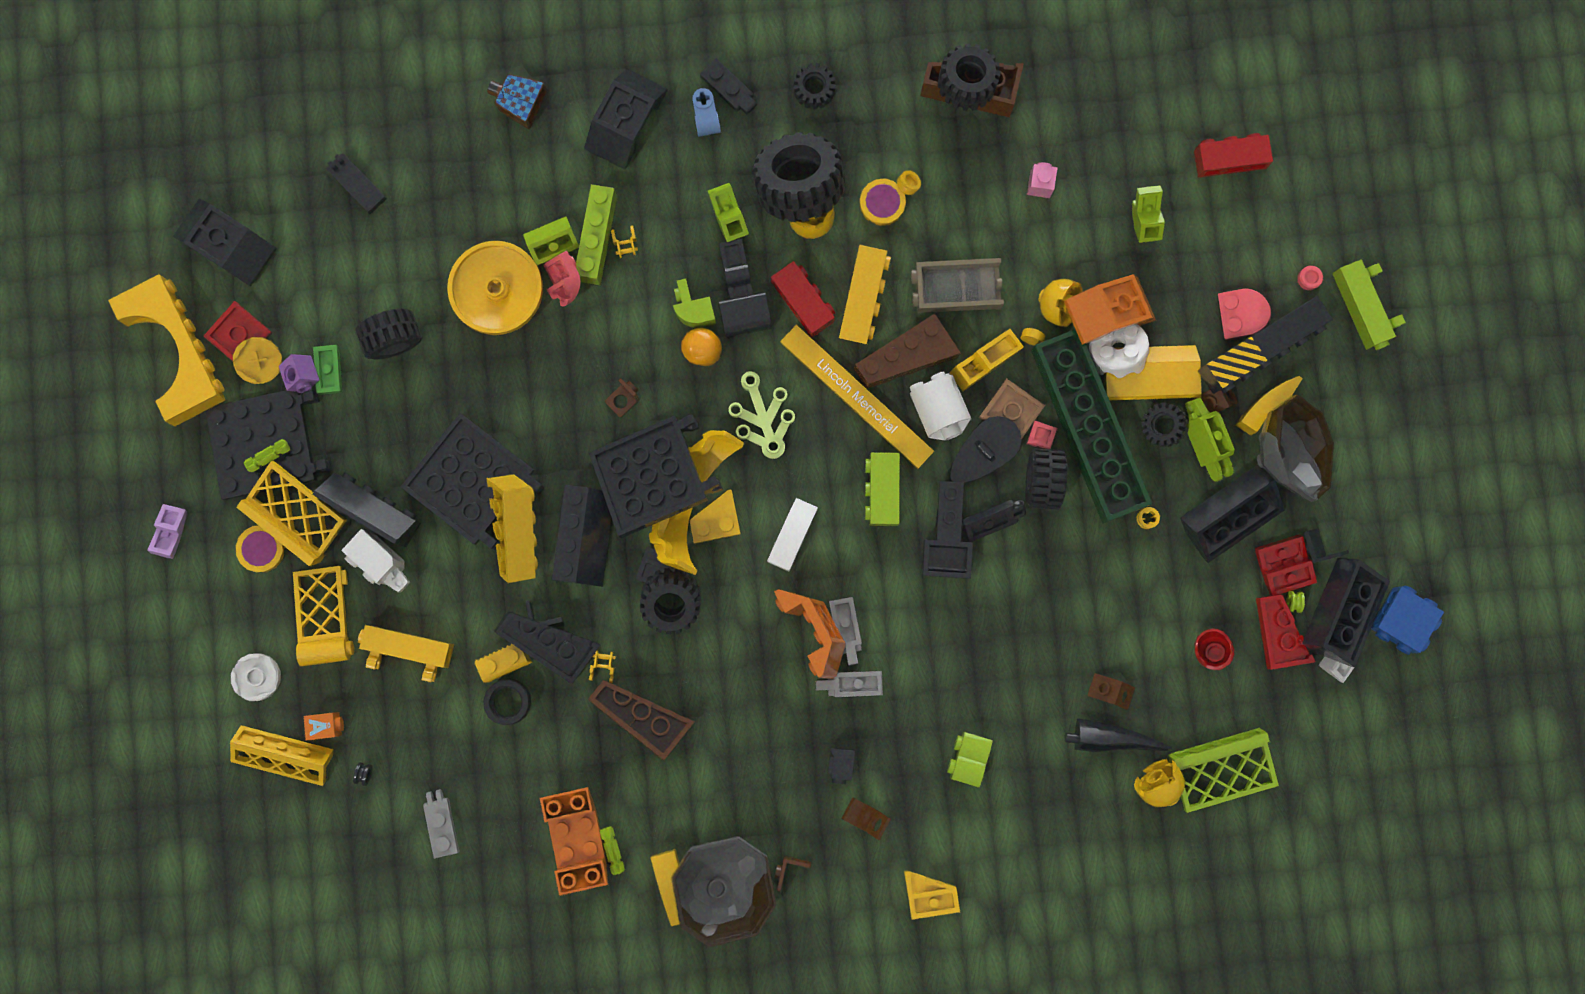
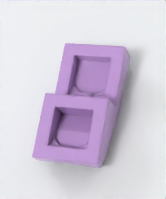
M162 505L154 523L157 529L148 547V551L151 554L170 559L174 558L186 520L187 511L185 509Z

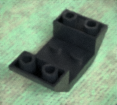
M629 69L623 71L613 80L595 113L584 149L626 170L636 151L634 144L653 108L658 110L668 89Z
M200 198L173 235L174 238L214 262L250 287L277 249L238 221Z

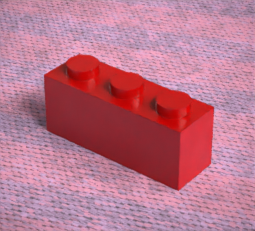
M1260 133L1250 134L1246 138L1239 139L1237 136H1230L1224 138L1223 141H1215L1214 139L1203 140L1194 150L1198 178L1267 169L1273 162L1269 135L1260 136Z
M793 261L771 276V283L809 336L813 338L834 323L835 317L833 315L836 313L828 302L824 303L820 298L822 293L816 284L811 285L807 280L808 274L803 266H797Z

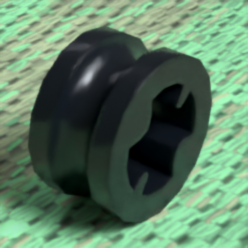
M359 762L354 772L353 783L358 784L361 782L363 786H367L372 775L373 766L370 764L364 766V763Z

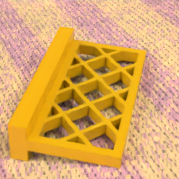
M275 461L269 463L247 498L241 500L237 506L241 512L308 566L321 563L326 556L324 554L347 521L345 517L330 505L312 495L313 492ZM273 470L280 475L281 484L279 485L271 484L270 475ZM288 486H294L298 489L299 499L290 500ZM282 487L284 501L274 502L272 488ZM266 489L269 503H262L256 498L260 490ZM312 500L316 503L318 514L308 515L306 501ZM300 502L302 516L293 517L290 503ZM285 504L286 518H280L277 515L275 505ZM330 515L338 521L333 529H326L324 516ZM309 518H319L320 530L311 531ZM303 519L305 532L299 533L295 530L293 520ZM321 533L323 544L320 548L313 544L311 534Z

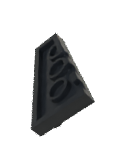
M507 611L494 629L496 634L571 684L574 683L600 646L595 641Z

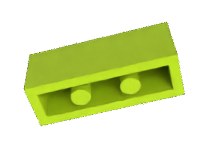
M871 453L870 459L865 460V473H870V482H865V496L870 497V506H865V520H869V526L899 525L900 453Z

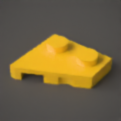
M732 489L727 490L689 520L694 544L741 535Z
M908 870L904 871L911 919L960 912L956 886Z

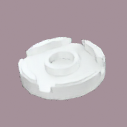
M248 654L240 658L231 672V684L234 691L248 701H262L271 697L278 689L281 681V671L278 664L270 656L264 654Z

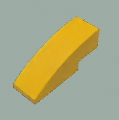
M1009 329L955 366L950 375H953L956 383L962 391H965L1023 349L1024 346L1013 331Z
M1297 376L1265 393L1243 413L1235 426L1249 435L1258 432L1268 413L1291 397L1303 378Z
M676 849L651 856L654 873L671 926L679 924L671 876L679 865Z

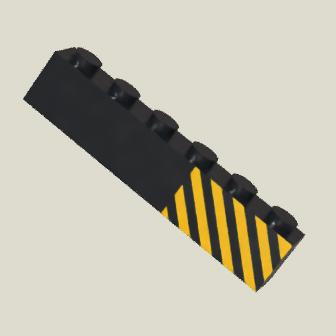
M1316 296L1206 364L1198 372L1213 394L1220 390L1224 394L1236 386L1234 381L1240 378L1242 382L1254 375L1253 369L1257 367L1260 370L1273 363L1271 358L1277 355L1280 359L1291 352L1289 347L1293 344L1299 347L1310 340L1308 338L1309 334L1313 333L1317 336L1328 329L1325 324L1332 321L1333 318L1319 297Z

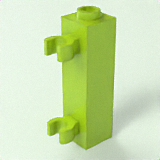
M1361 259L1339 268L1332 274L1365 349L1375 347L1376 350L1389 346L1388 341L1396 337L1393 329L1406 322L1402 314L1388 319L1370 279L1383 272L1381 266L1377 263L1365 268Z

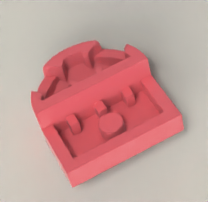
M565 251L544 264L553 283V286L546 290L552 299L558 298L560 300V306L570 304L576 298L580 289V276L576 269V262L569 255L568 251Z
M1239 289L1218 294L1226 341L1248 336L1252 337L1265 329L1270 322V305L1259 292L1252 289Z

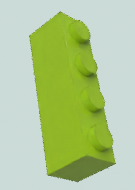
M591 184L576 260V269L582 283L601 285L617 201V194L614 188Z

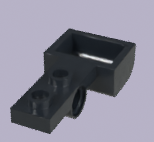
M742 238L719 243L730 299L719 301L726 338L772 329L765 292L753 294Z
M939 482L936 540L923 541L922 576L971 579L973 543L961 542L963 482Z

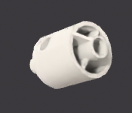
M940 372L933 375L930 382L925 384L919 382L910 386V396L928 438L946 441L961 435L971 420V416L953 375Z

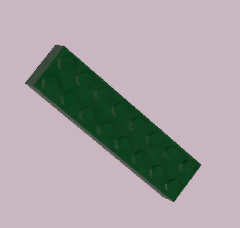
M1076 329L1036 344L1031 352L1102 524L1151 505L1152 501L1087 345H1082Z

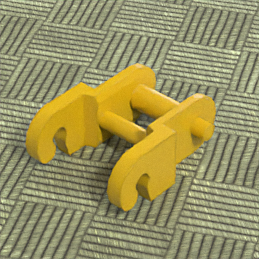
M633 225L630 226L632 237L629 240H616L614 229L611 230L614 246L617 245L618 247L616 255H619L620 258H622V254L633 252L636 255V251H638V248L634 247V242L637 240ZM631 243L632 248L621 250L620 245Z
M597 650L592 656L595 657L594 665H590L589 680L593 681L594 670L598 667L610 670L609 683H613L615 668H612V662L616 656H613V652L610 655L599 654V650ZM598 659L609 660V665L598 664Z

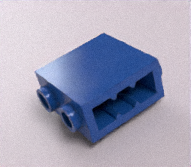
M1404 585L1403 587H1394L1377 614L1371 629L1376 632L1375 635L1386 642L1392 641L1397 644L1396 648L1399 651L1410 655V653H1421V651L1423 652L1430 644L1429 637L1441 625V617L1444 611L1437 608L1438 604L1427 598H1420L1416 595L1417 591Z

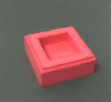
M1034 421L1027 444L1041 449H1051L1057 428Z

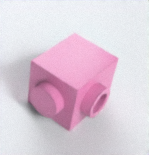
M1044 162L1034 164L1030 172L1027 195L1050 198L1055 188L1058 167H1052L1051 164Z

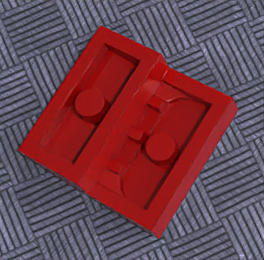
M1299 534L1255 548L1260 570L1270 596L1317 583L1313 562L1308 559L1302 535Z

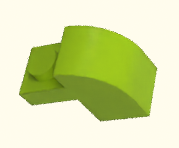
M730 183L709 190L708 194L726 241L730 242L748 235L749 232Z
M1161 186L1137 188L1136 200L1132 202V215L1139 243L1162 240L1165 221L1160 211L1163 193Z
M686 279L677 280L678 288L674 289L677 303H682L673 305L678 319L683 324L692 328L715 325L716 321L710 297L691 301Z

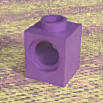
M291 354L279 365L287 391H297L298 393L310 391L312 386L319 381L313 359L309 355Z

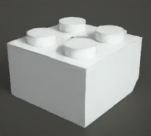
M361 529L341 550L347 555L345 560L356 568L358 566L364 571L362 575L372 584L388 585L401 593L410 583L402 572L404 570V560L373 532Z

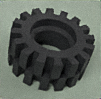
M809 63L807 68L803 66L800 72L797 71L796 78L794 77L795 98L799 99L801 105L804 103L805 108L809 109V106H813V109H817V106L823 108L825 103L827 105L830 103L835 91V78L832 77L833 73L831 70L827 71L825 65L821 68L820 63H816V66H812V63ZM810 79H818L822 82L823 89L817 94H811L806 90V83Z
M1168 403L1155 404L1154 408H1149L1147 410L1149 413L1143 416L1145 418V422H1142V426H1144L1143 434L1147 435L1146 438L1159 446L1170 447L1173 444L1177 445L1180 443V439L1186 437L1184 433L1188 432L1189 428L1186 427V424H1189V422L1185 418L1187 415L1175 405ZM1163 416L1171 417L1174 422L1173 429L1167 434H1161L1157 429V422Z

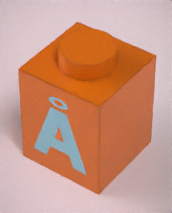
M340 712L304 716L306 740L342 736L341 731L344 730V721L340 717Z

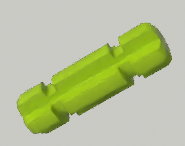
M280 439L274 443V446L270 445L255 454V457L245 460L244 465L249 472H254L260 468V465L264 466L278 458L279 454L283 455L288 452L290 447L285 440Z
M613 827L603 828L600 830V835L605 842L603 845L608 862H611V873L613 875L623 873L625 868L623 861H620L622 857L617 840L613 837L615 836Z

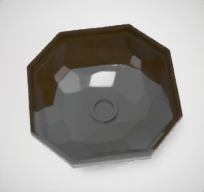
M1293 395L1268 413L1262 432L1259 435L1260 454L1257 456V463L1259 467L1266 469L1280 485L1298 496L1313 502L1317 501L1331 488L1334 442L1324 413L1301 396Z
M739 836L690 847L671 876L680 928L708 947L758 936L776 907L767 855Z

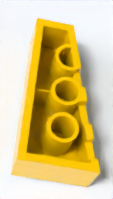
M859 245L839 338L867 344L868 339H873L875 326H871L873 316L878 317L880 303L876 302L878 293L883 294L886 281L881 279L883 270L888 271L891 259L890 256H886V250Z
M514 474L486 478L487 486L493 488L494 498L489 500L490 508L494 510V514L497 517V521L493 523V529L496 538L500 540V543L496 544L500 576L508 583L536 578L535 570L538 568L537 558L534 556V547L537 545L536 536L533 533V525L536 522L535 514L532 510L534 491L531 486Z

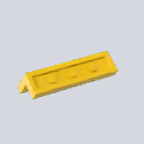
M242 725L230 741L231 762L321 786L326 782V767L333 757V749ZM238 751L245 752L249 757L238 755ZM261 757L268 758L272 763L265 762ZM284 763L291 764L296 769L288 768ZM308 769L319 771V776L311 774Z

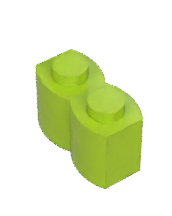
M963 732L962 736L958 735L954 745L957 754L955 760H950L947 773H950V779L980 787L993 740Z

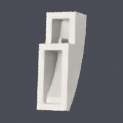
M796 498L767 560L768 563L788 572L790 571L818 507Z

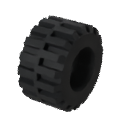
M965 44L963 48L959 45L955 47V51L951 49L947 57H944L938 77V88H941L939 92L941 97L946 96L945 102L947 104L953 103V108L957 109L959 106L962 107V111H967L968 108L974 111L977 110L978 105L982 108L986 106L987 101H991L999 82L1000 65L999 62H995L996 57L994 54H988L989 50L987 48L982 50L980 45L975 44V47H971V44ZM960 72H971L980 79V82L966 83L957 74Z
M392 309L374 314L363 320L355 329L362 351L367 359L391 358L413 349L422 341L412 310Z
M1033 448L1029 455L1026 471L1025 492L1027 504L1030 508L1059 510L1066 493V455L1063 450Z
M665 568L663 573L660 570L656 571L654 577L650 575L647 578V583H644L642 587L640 613H642L643 620H648V626L651 629L655 626L656 632L659 633L665 630L666 634L671 635L672 631H676V634L682 633V628L688 630L691 623L694 624L696 622L697 615L700 613L699 585L696 586L694 577L689 579V573L684 572L681 574L679 569L675 568V571L672 572L670 568ZM666 593H673L680 596L684 603L678 608L667 609L658 603L657 598Z

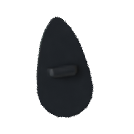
M1001 416L990 417L983 421L971 433L958 452L952 465L951 480L963 483L977 480L1011 460L1019 451L1022 441L1017 425L1009 418Z

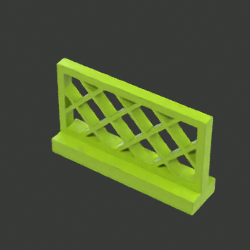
M1256 728L1168 754L1170 763H1172V760L1175 761L1180 770L1187 768L1196 770L1191 782L1185 781L1188 787L1187 789L1184 788L1181 795L1185 812H1192L1279 786L1268 742H1270L1268 733L1260 728ZM1262 747L1263 756L1259 763L1249 758L1253 749ZM1235 754L1243 757L1236 770L1226 765L1230 756ZM1247 760L1257 765L1251 777L1241 773ZM1211 761L1219 764L1213 776L1203 771L1206 764ZM1224 767L1234 772L1228 784L1218 780ZM1263 768L1268 771L1271 781L1260 784L1255 779ZM1201 774L1211 779L1205 791L1194 786ZM1238 775L1249 780L1245 788L1241 790H1236L1232 787ZM1215 782L1225 786L1223 793L1218 797L1209 794ZM1192 789L1202 793L1197 803L1189 804L1188 796Z

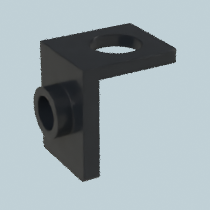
M1319 529L1304 532L1307 541L1306 549L1311 555L1313 563L1349 554V551L1346 550L1326 555Z
M527 600L525 602L528 617L534 620L531 603ZM562 617L541 621V623L553 627L564 626Z

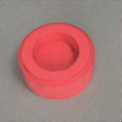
M1307 266L1299 272L1297 280L1303 289L1314 290L1321 285L1323 273L1316 266Z

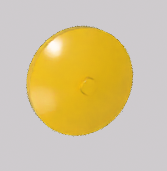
M488 241L469 248L457 259L448 278V298L455 314L471 329L488 335L507 334L523 327L535 315L542 300L543 282L541 273L534 260L520 247L504 241Z

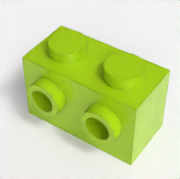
M566 216L523 234L536 265L547 262L565 251L570 252L579 248Z

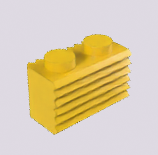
M513 644L493 652V654L484 656L480 660H475V665L483 683H489L532 663L530 656Z

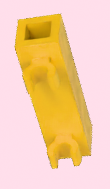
M365 625L358 637L359 649L370 651L366 668L379 669L382 654L425 663L426 667L422 680L428 682H435L437 667L449 668L454 644Z

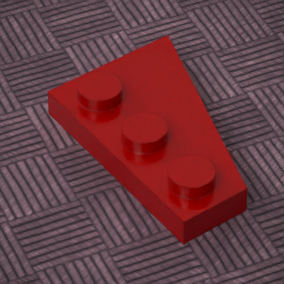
M1283 595L1256 598L1267 669L1272 670L1316 662L1313 655L1309 654L1306 646L1302 644L1304 637L1299 634L1294 624L1295 619Z

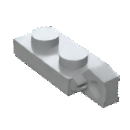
M853 597L829 601L832 618L846 643L843 654H847L848 665L858 664L856 651L862 650V643Z
M882 671L837 673V676L833 679L828 678V680L815 681L816 690H828V696L834 697L883 695Z

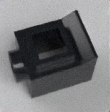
M830 747L833 756H829L828 774H831L832 783L846 784V780L852 781L855 751Z

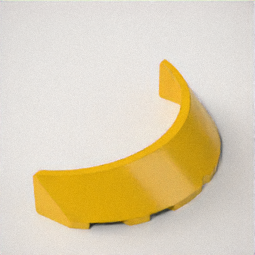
M710 430L702 434L703 439L692 447H688L701 482L706 481L727 457L741 449L744 442L727 431ZM692 508L652 525L649 539L650 543L654 544L658 555L657 559L661 563L696 575L697 569L690 559L687 546V530Z

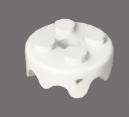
M1138 324L1111 332L1099 340L1089 342V353L1098 374L1103 375L1105 372H1108L1117 378H1123L1132 372L1136 374L1142 372L1149 354V340L1145 331ZM1118 342L1125 344V347L1120 350L1114 349L1112 346Z

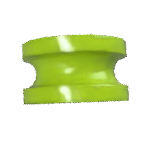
M1294 591L1288 592L1286 603L1291 612L1294 610L1297 613L1303 612L1305 606L1303 592L1298 591L1297 594Z

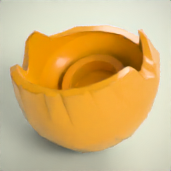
M706 328L690 330L681 343L684 357L689 362L700 366L714 365L719 360L722 352V344L719 337L713 331Z

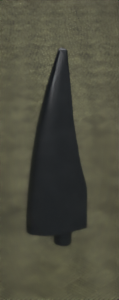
M1079 718L1076 721L1075 733H1065L1064 736L1065 742L1074 743V750L1081 751L1173 750L1172 747L1138 732Z

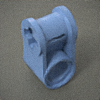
M706 88L698 89L693 95L698 137L721 133L712 93ZM701 99H706V105H702Z

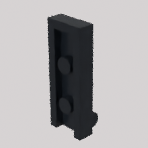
M343 153L341 155L337 154L333 162L330 160L327 163L329 166L325 169L369 214L373 213L387 200Z

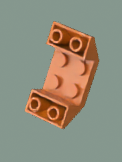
M1134 274L1097 285L1064 301L1082 345L1099 340L1111 332L1135 324L1141 326L1156 320L1140 281Z
M779 589L774 591L777 597L775 602L778 608L788 614L798 616L803 614L807 622L812 623L814 626L816 640L820 645L823 644L824 646L808 655L810 660L808 665L811 672L818 676V678H835L846 643L825 603Z
M586 787L540 798L544 822H548L557 865V869L554 872L559 896L608 885L606 855L600 835L596 807L589 788Z

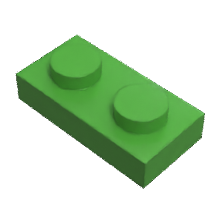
M339 346L313 347L314 365L319 377V381L316 383V393L319 395L342 393Z

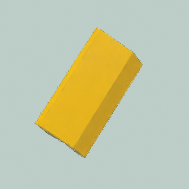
M1196 345L1149 347V354L1144 369L1139 374L1132 372L1123 378H1117L1115 375L1105 372L1103 386L1109 400L1200 398L1201 375L1198 370L1201 369V361Z

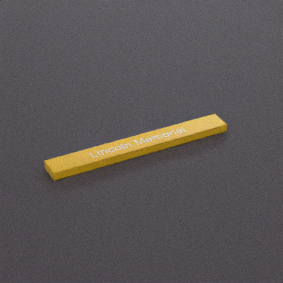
M795 325L780 341L787 350L917 469L933 454L934 450L800 327Z

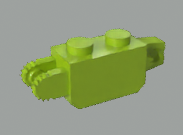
M1201 397L1185 403L1189 418V424H1186V427L1189 428L1187 433L1200 466H1206L1211 479L1215 482L1220 481L1223 475L1225 477L1232 476L1234 469L1229 457L1234 454L1235 449L1221 414L1217 411L1210 413Z

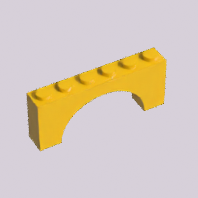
M158 274L108 301L117 320L129 327L143 322L156 323L165 326L173 336L179 352L178 373L170 389L156 400V404L164 421L177 426L225 401L222 393L225 390L222 383L214 377L213 372L215 368L211 361L204 356L205 347L194 335L196 331L195 326L184 314L187 310L183 302L177 299L175 295L177 289L170 279L167 280Z

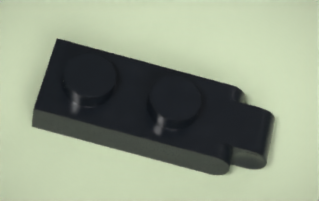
M717 58L700 73V77L735 111L738 112L741 109L747 115L757 106V103L752 99L753 93Z
M1009 500L963 519V526L969 542L1018 523L1019 518L1026 515V509L1022 500L1016 502Z

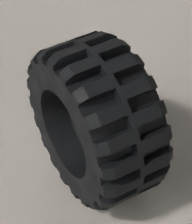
M795 133L792 136H789V134L784 135L782 139L778 140L776 138L771 141L769 146L766 145L754 161L755 164L753 165L752 172L759 203L767 213L772 216L775 215L780 220L788 219L789 222L802 220V222L809 221V218L815 217L817 219L822 216V213H828L832 210L833 204L837 205L844 193L845 179L841 155L836 146L822 136L816 137L812 133L803 135V133ZM796 174H813L804 180L786 181L787 178Z

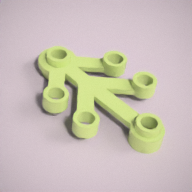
M746 372L741 378V384L746 391H749L757 415L743 409L741 404L736 402L729 406V414L734 418L739 417L762 428L765 437L751 432L747 425L738 426L736 434L739 439H747L761 446L762 452L766 457L770 459L779 458L785 451V443L782 439L789 425L794 422L795 414L792 410H784L781 413L782 421L775 434L771 424L782 402L787 399V391L782 387L774 390V398L766 413L758 390L760 378L755 372ZM753 377L755 382L750 385L746 383V379ZM782 391L785 396L782 399H778L776 393ZM734 406H738L740 408V412L738 414H733L731 412V409ZM786 413H790L792 415V419L790 421L784 420L783 416ZM745 428L748 433L746 436H741L739 430ZM771 443L778 445L775 451L769 449Z

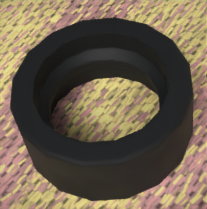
M512 679L499 680L492 684L486 691L483 699L484 710L488 718L500 725H512L522 721L529 713L532 704L531 695L527 687L521 682ZM503 688L514 689L521 697V707L512 716H502L494 708V697Z

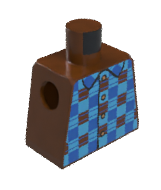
M508 74L503 84L492 80L488 86L487 93L497 97L495 105L501 113L530 130L547 93L544 82Z

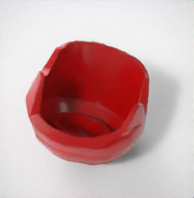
M1219 629L1203 631L1194 642L1197 660L1208 669L1221 670L1233 660L1235 651L1232 641Z

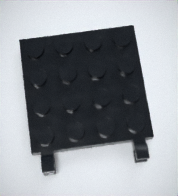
M285 390L216 405L206 410L221 500L249 495L269 463L264 466L260 465V468L254 472H249L244 465V461L250 457H255V454L268 446H274V443L280 439L288 443L290 450L283 455L279 454V457L273 461L302 484L317 481L316 473L332 471L331 461L322 459L313 462L303 405L319 403L317 393H314L313 390L303 393ZM273 470L270 475L271 484L279 485L281 484L280 475ZM266 489L260 490L259 493L266 492Z
M461 413L458 414L401 485V488L471 543L477 545L481 540L493 550L496 549V544L500 542L487 533L497 517L494 514V510L490 508L489 499L494 498L493 488L487 486L486 478L514 474L531 486L537 494H540L545 487L531 477L535 470Z
M692 414L679 421L674 415L589 453L614 526L621 539L709 500L706 494L717 493L723 490L716 476L701 482L683 435L685 431L691 432L699 429L697 420L694 419Z

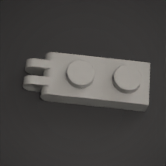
M441 789L436 790L437 800L435 801L432 791L427 792V802L423 804L434 859L459 853L449 799L443 797Z

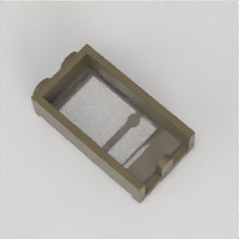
M1001 258L916 262L915 270H911V283L916 284V293L912 294L913 307H917V314L924 312L1002 309L1004 299L1001 300L1002 278L999 277Z

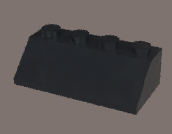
M1256 465L1200 505L1187 512L1180 519L1185 533L1204 560L1209 563L1285 510L1276 480Z
M345 472L342 476L334 473L313 492L312 495L392 543L407 547L421 524L415 520L417 515L405 508L403 512L395 508L397 503L385 496L381 500L375 496L377 491L365 484L361 488L355 484L357 479Z
M565 485L552 580L603 587L612 517L602 490Z
M1337 558L1302 644L1317 654L1350 667H1355L1390 581L1359 559Z

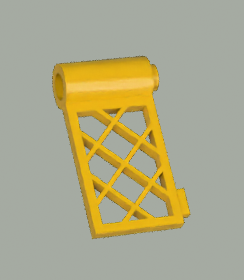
M341 566L293 572L298 637L296 657L299 666L350 660L351 655H354V644L352 640L349 641L347 635L344 585H348L347 570H342ZM336 572V582L331 588L321 582L328 573ZM310 576L315 580L307 592L301 588L300 577ZM319 584L328 590L320 601L310 595ZM331 594L338 598V605L333 611H330L323 605ZM308 597L317 604L309 615L302 610V604ZM320 608H323L330 614L322 625L312 618ZM333 618L340 622V632L330 633L325 627ZM309 621L319 627L313 636L304 637V627Z

